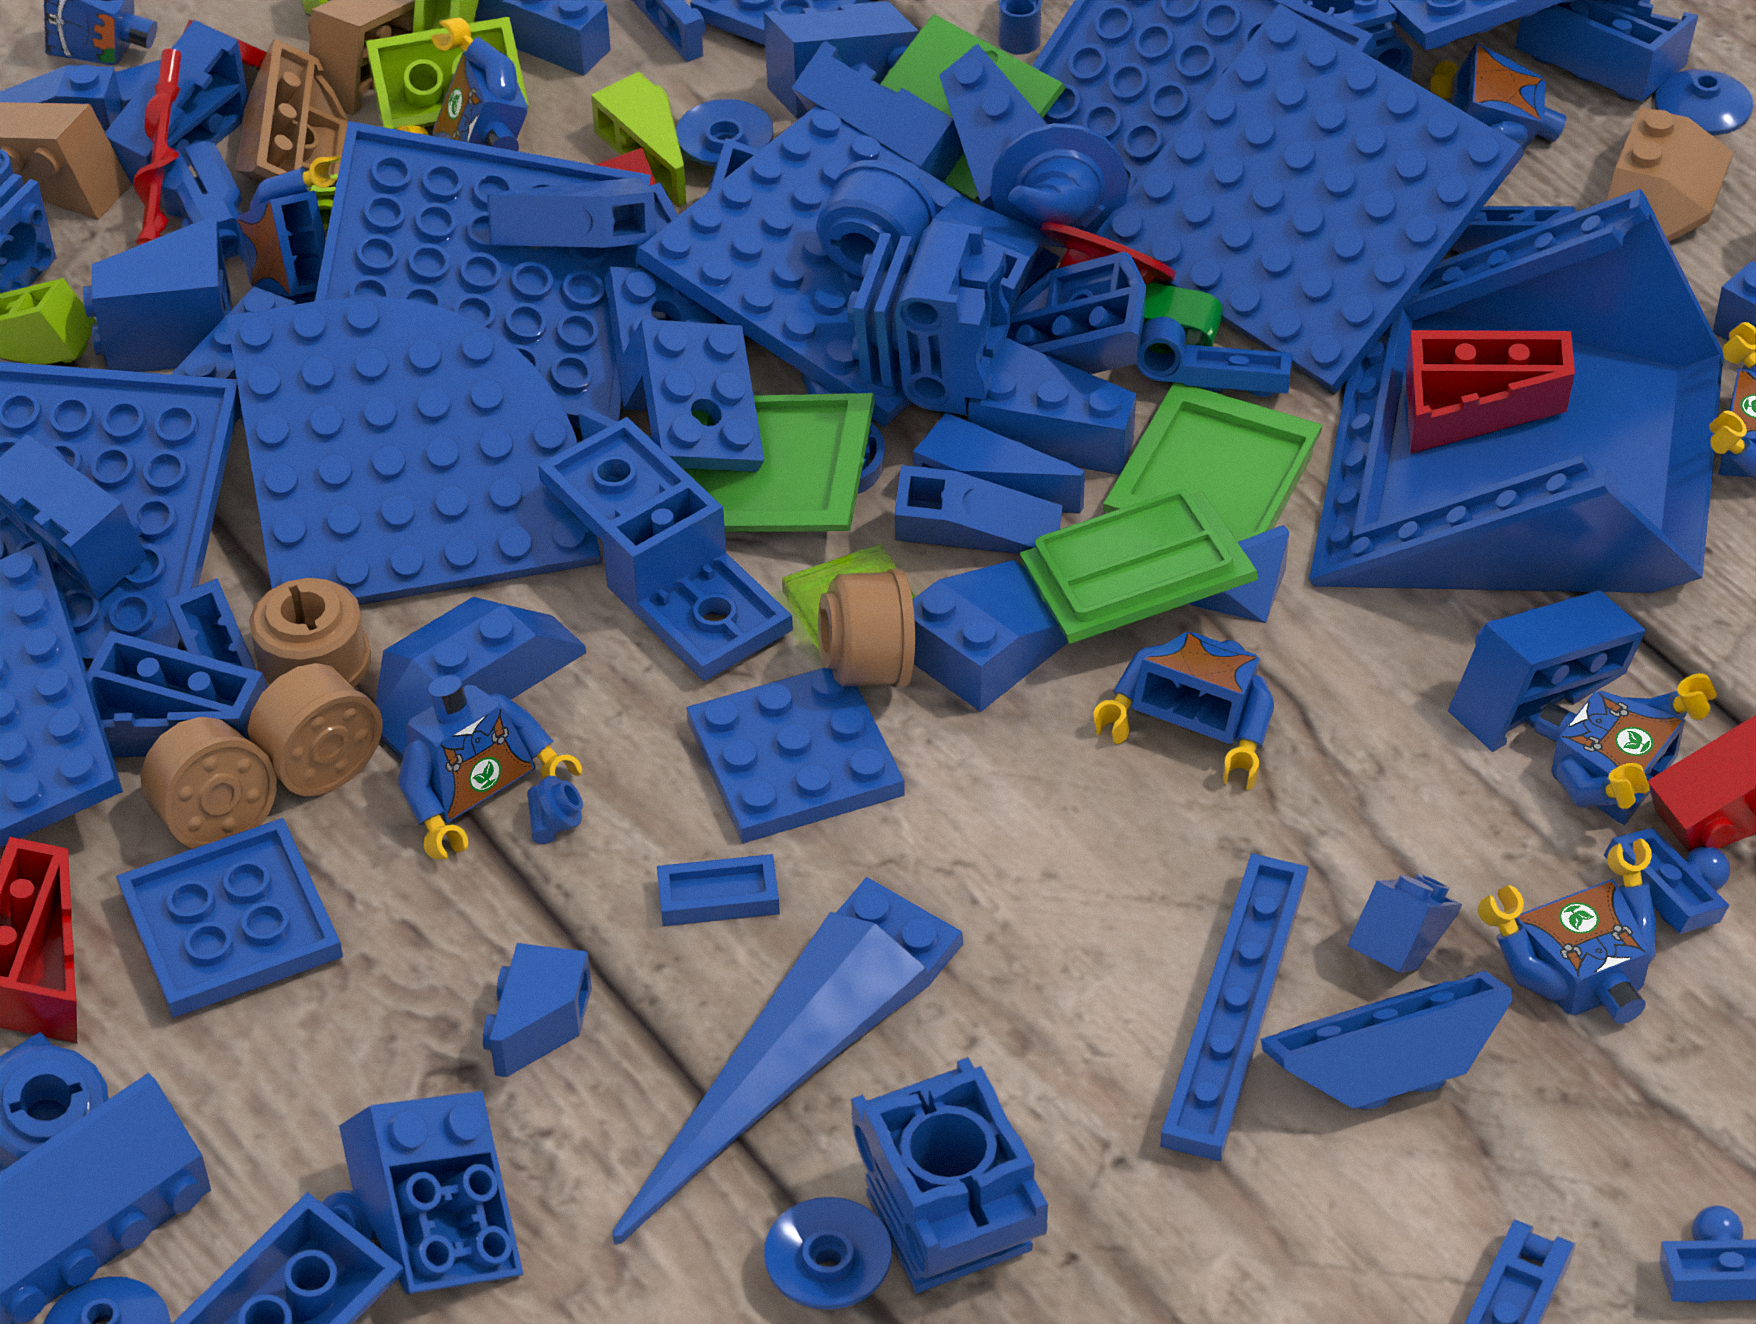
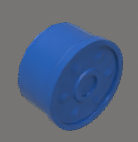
M862 160L846 166L837 176L832 185L831 193L819 212L816 232L819 244L833 262L846 272L864 278V276H861L864 257L867 253L874 252L880 233L891 234L893 257L901 235L912 237L913 255H915L922 233L936 216V210L929 192L912 174L888 162Z
M53 1045L27 1048L4 1060L0 1065V1172L109 1099L107 1084L95 1064L76 1051Z

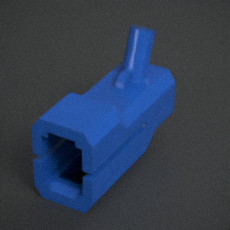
M202 141L184 147L185 154L197 177H193L179 148L175 149L179 152V157L164 167L160 201L167 215L181 217L183 219L181 222L182 228L206 218H217L224 259L227 260L239 256L238 244L240 238L236 222L237 217L244 213L243 209L239 206L242 202V196L215 143Z

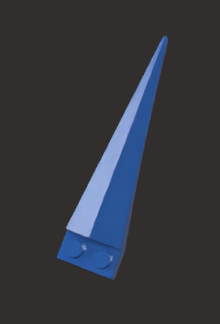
M866 877L836 913L830 912L613 1229L612 1238L614 1244L623 1243L700 1170L811 1075L895 1010L929 987L964 944L962 931Z

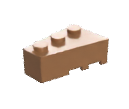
M331 0L312 9L308 23V32L310 34L309 54L318 58L324 70L322 76L334 90L344 113L354 116L362 108L359 99L371 87L373 88L366 41L413 33L415 0Z
M0 102V149L7 152L11 160L13 173L22 176L24 184L29 179L39 183L44 202L99 220L131 186L90 104Z

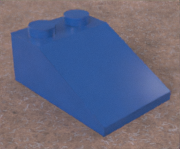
M1015 560L937 580L912 599L915 619L914 665L980 712L1068 643L1046 603L1042 601L1041 595L1025 567Z

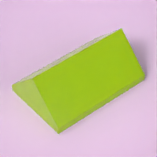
M504 17L469 23L472 39L476 37L481 38L513 61L516 67L517 82L528 105L527 109H529L510 18ZM446 28L366 41L376 106L383 127L398 130L397 127L416 125L427 127L435 125L464 51L461 48L446 51L436 48L432 42V36L440 33L449 34Z

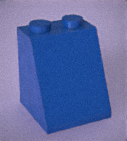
M217 218L203 219L92 264V286L83 287L84 307L87 317H96L97 324L92 325L94 350L96 355H105L108 370L145 372L177 368L232 310L231 290Z

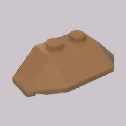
M275 38L272 40L244 107L235 172L261 183L265 179L301 167L309 171L312 162L319 157H342L348 119L334 90L322 76L324 70L318 58ZM341 161L331 163L328 169L329 176L339 173Z
M1640 107L1615 167L1606 201L1641 189L1667 240L1677 239L1709 221L1730 166L1733 151L1688 117L1670 114L1664 110Z

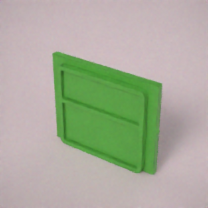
M1174 382L1103 504V511L1110 513L1175 490L1184 489L1190 495L1203 491L1227 528L1232 531L1237 542L1274 529L1313 455V448L1322 433L1323 424L1195 386H1186L1184 383Z
M873 393L755 395L754 401L764 455V462L760 469L751 472L682 468L723 506L725 532L850 531L862 467L865 462L864 456L875 397ZM701 410L691 411L692 415L702 425H715L712 417Z
M1179 489L1042 535L1035 540V548L1019 553L1021 562L1039 591L1042 601L1046 603L1069 644L1259 580L1256 568L1203 491L1190 495L1187 490Z

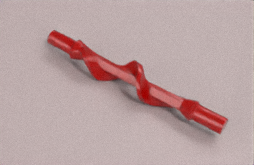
M164 49L162 51L158 84L154 86L156 95L148 101L145 109L144 130L147 137L153 142L151 164L140 168L135 174L133 181L134 189L145 206L142 230L135 241L137 245L161 237L160 233L165 230L169 221L159 208L164 167L179 157V152L170 148L167 143L171 106L180 92L178 81L182 54L175 49Z

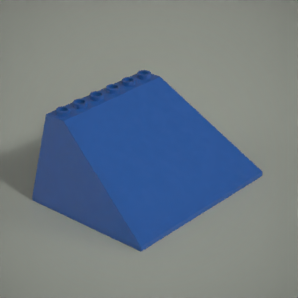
M1641 189L1438 263L1347 379L1309 578L1315 587L1578 592L1601 590L1602 592L1654 593L1703 578L1715 452L1710 444L1711 436L1714 433L1710 431L1709 424L1718 417L1724 356L1696 296ZM1411 330L1571 331L1575 375L1567 412L1410 454L1405 366Z

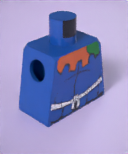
M44 0L46 54L114 65L120 61L130 44L149 49L154 43L157 34V22L135 15L134 0Z

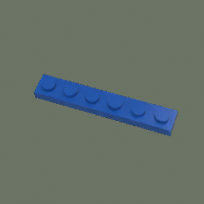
M1251 853L1164 1122L1160 1147L1221 1162L1307 883L1309 866Z

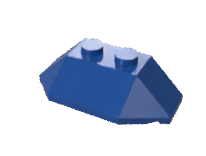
M1120 252L1050 270L1016 300L1010 312V327L1006 338L1089 374L1137 364L1145 316L1146 285L1132 256L1126 252Z
M472 597L383 650L375 703L382 716L383 727L380 739L403 760L405 748L408 746L406 725L411 718L433 706L428 693V687L437 678L454 675L462 680L463 687L475 685L488 695L500 693L511 700L586 654V646L552 615Z
M1481 971L1465 976L1466 978L1460 980L1446 981L1281 1031L1278 1034L1261 1038L1262 1050L1285 1070L1352 1109H1374L1387 1104L1390 1097L1412 1090L1417 1092L1433 1091L1444 1086L1446 1080L1467 1074L1513 1000L1510 987L1487 971Z

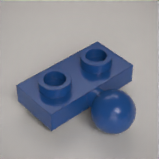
M1654 828L1612 838L1604 853V857L1607 859L1611 848L1621 843L1623 857L1631 865H1635L1636 862L1633 842L1637 839H1643L1648 843L1652 857L1649 865L1640 871L1642 882L1649 883L1653 907L1660 913L1661 918L1679 934L1721 922L1730 906L1716 892V890L1726 884L1730 875V864L1723 852L1714 847L1706 848V846H1701L1690 851L1685 859H1683Z
M1715 1205L1701 1210L1696 1215L1692 1224V1237L1694 1241H1661L1659 1263L1672 1302L1756 1301V1239L1742 1240L1744 1233L1742 1222L1731 1209Z

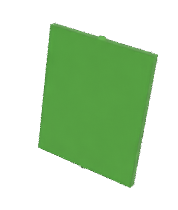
M935 14L930 17L880 83L897 93L901 88H904L953 118L939 75L978 43L1042 119L1066 88L1062 82ZM964 153L943 183L974 203L979 204L980 198Z

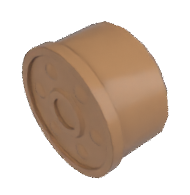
M888 569L886 572L838 574L830 582L827 593H822L818 609V639L821 659L825 668L832 669L834 679L842 687L872 685L906 687L909 684L915 656V619L911 589L904 570Z
M303 578L292 580L267 591L254 605L249 619L254 645L253 662L256 670L263 673L267 686L286 672L296 667L313 663L332 666L353 688L366 675L371 662L369 639L363 629L358 600L346 587L327 579Z
M313 663L296 667L277 677L262 692L251 711L247 730L250 741L256 744L270 758L276 776L288 790L301 796H318L331 792L347 783L365 767L379 744L383 724L378 707L366 695L356 691L332 666Z
M197 717L179 722L160 735L148 751L140 773L142 795L151 810L164 822L169 832L179 842L192 849L260 826L273 806L277 790V777L274 766L266 753L256 744L245 739L236 729L215 718Z

